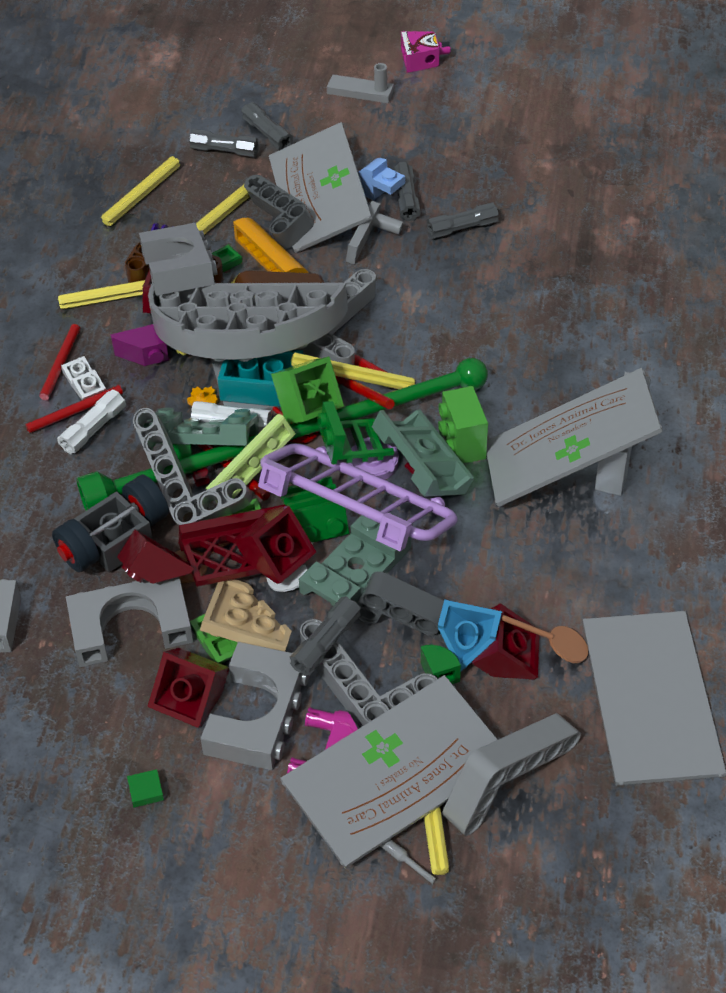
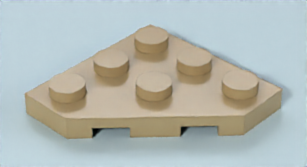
M236 579L218 582L202 621L200 631L237 643L242 642L285 652L292 631L286 624L280 625L275 619L276 613L264 600L258 601L253 595L254 589L248 583Z

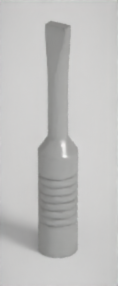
M392 839L381 845L395 859L407 863L431 884L435 883L436 878L410 859L407 851Z

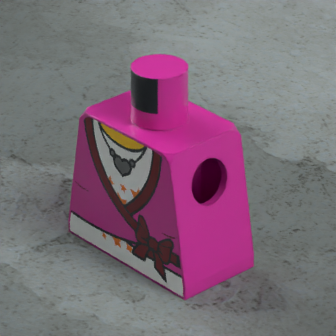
M432 31L401 32V52L406 72L437 67L439 65V55L450 54L449 41L437 42L436 34Z

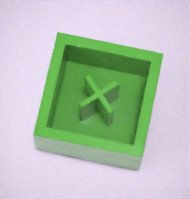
M330 356L309 360L271 374L283 416L289 424L304 422L318 417V413H322L323 402L333 401L336 409L344 407Z
M469 386L443 391L442 403L438 405L442 421L438 422L440 435L442 437L445 436L446 443L463 464L486 459L488 421L474 387Z

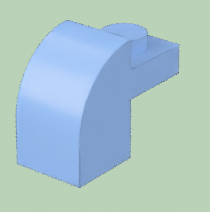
M383 158L373 160L358 172L365 196L372 200H375L384 192L391 195L405 184V176L388 168L387 160Z

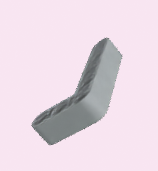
M361 269L344 282L346 283L348 311L345 317L326 335L309 343L305 348H296L294 350H303L304 355L318 358L330 356L332 361L355 365L354 347L333 334L374 299L376 291L375 273L369 269Z
M142 408L135 413L133 417L134 427L160 489L167 501L171 515L178 525L228 516L244 509L251 503L252 492L238 478L229 479L194 496L162 420L150 408ZM153 419L151 426L144 428L145 422ZM163 442L161 449L153 451L157 443ZM173 465L172 471L164 475L163 470L165 467ZM182 488L181 496L173 498V493L177 489ZM243 489L242 495L236 499L232 498V494L235 490ZM211 501H218L215 509L207 510L208 504ZM188 512H193L191 520L183 522L184 515Z
M310 619L301 625V643L307 640L322 623L320 620ZM338 641L327 651L322 662L316 668L359 728L438 680L434 675L421 674L379 696Z
M556 713L475 750L462 768L443 809V816L463 835H471L482 824L500 785L566 754L578 743L581 733Z

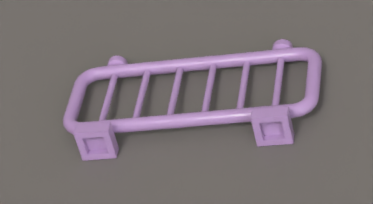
M288 444L265 455L260 460L262 471L258 487L282 497L287 494L289 483L378 522L380 527L376 541L398 551L406 548L408 537L421 541H431L455 526L458 521L457 515L451 509L445 507V502L441 497L435 496L429 500L341 460H337V464H331L325 446L314 449L303 444ZM291 454L308 457V459L290 468L276 463ZM314 461L330 467L329 470L310 480L294 473V471ZM336 471L354 478L334 490L316 483ZM359 481L377 488L358 500L340 494L341 491ZM383 491L400 498V500L381 511L363 504ZM405 502L424 509L407 521L389 513ZM430 512L445 518L428 530L412 526V523Z

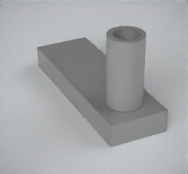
M378 63L374 66V81L332 75L327 85V94L388 104L394 92V84L387 83V65L384 63Z
M371 201L369 209L373 219L358 226L348 245L346 262L355 265L373 227L399 235L404 222L380 214V203Z

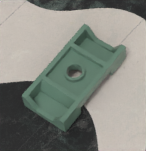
M160 408L156 412L157 416L162 420L172 444L247 446L249 435L259 434L258 413H250L249 409H237L225 420L211 419L209 422H200L197 418L184 419L183 422L182 412H174V408ZM153 419L146 421L144 428L151 426Z
M384 410L379 411L372 428L384 444L395 443L397 449L401 451L410 466L414 468L415 471L411 480L424 497L467 493L474 477L421 410H416L404 421H392Z
M361 515L351 525V533L321 564L316 561L299 578L300 593L306 595L314 592L329 601L332 606L341 597L345 596L358 603L371 575L374 572L388 573L411 549V537H408L405 549L402 551L393 549L376 541L380 523ZM352 564H360L363 566L361 569L353 570L349 568V566Z

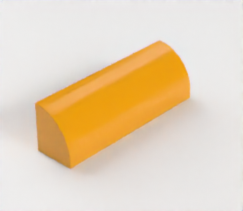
M240 218L233 221L235 240L267 271L309 273L252 218Z

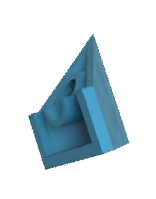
M444 600L438 629L448 649L458 658L462 671L496 640L502 611Z

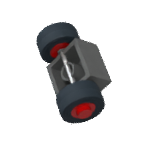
M143 474L137 476L122 487L123 497L116 491L79 516L55 528L52 531V537L61 558L76 572L84 571L97 561L108 572H111L123 564L117 556L134 529L153 539L150 526L165 518L169 514V507L163 493L152 479Z

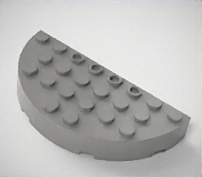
M215 283V285L158 296L155 295L151 284L148 294L153 326L158 337L171 348L193 356L211 358L215 361H224L226 359L249 361L252 358L271 356L296 348H305L309 343L321 338L334 329L348 311L346 283Z

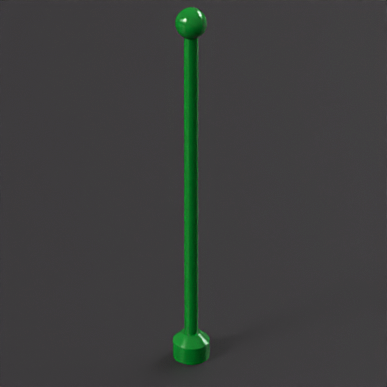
M467 358L458 364L455 372L383 395L394 400V407L459 386L461 388L473 386L474 390H478L485 385L488 379V370L481 360ZM367 399L336 410L340 421L356 420L377 413L380 410H387V408ZM318 417L304 422L289 424L296 433L290 440L320 431ZM254 435V436L249 437L248 444H249L257 435ZM222 445L181 458L179 462L184 473L187 474L234 459L246 446ZM173 465L165 467L163 474L170 473ZM153 469L143 470L115 480L98 471L77 477L76 483L85 511L116 491L120 495L123 494L122 487L139 475H146L155 484L158 483Z

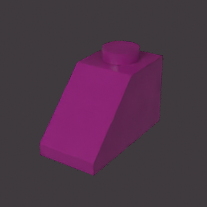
M153 324L110 334L115 356L143 366L169 360L167 345L158 337Z

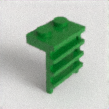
M323 402L322 413H318V426L331 464H337V460L346 459L347 463H352L353 459L361 458L362 462H368V457H377L378 461L383 460L384 456L394 455L395 451L393 448H382L379 437L372 428L376 418L340 421L334 402ZM359 427L366 428L373 450H367ZM344 428H350L358 451L351 450Z
M325 477L316 482L331 490L336 489V485L333 484L331 477ZM296 485L289 486L287 494L280 497L283 504L290 506L310 542L313 543L349 534L346 508Z

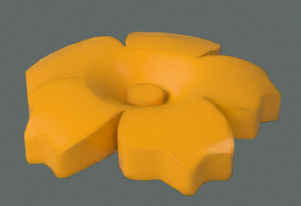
M198 386L192 388L191 397L187 398V403L191 406L196 401L215 404L218 402L215 389L212 386L209 388L204 387L203 390Z

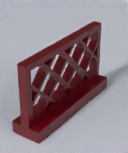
M286 505L179 525L178 544L181 552L184 551L187 562L194 568L192 575L196 586L199 587L261 574V572L249 565L243 556L235 553L238 547L233 539L268 510ZM231 542L234 545L230 550L218 546V544ZM202 547L207 549L203 556L191 551L192 549ZM212 552L224 556L220 564L208 559ZM231 559L242 565L240 568L231 569L226 567V564ZM205 565L215 571L213 574L201 576L199 570Z

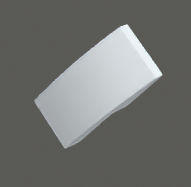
M84 356L61 365L63 374L82 400L106 390L97 372L91 369Z

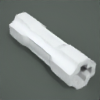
M113 389L108 391L96 402L95 406L57 438L58 444L65 452L71 455L76 453L107 421L114 418L126 407L125 399H123L119 392Z
M196 401L193 402L191 408V418H197L200 422H209L211 419L225 420L234 413V410L246 408ZM250 408V413H258L259 432H261L271 421V410Z

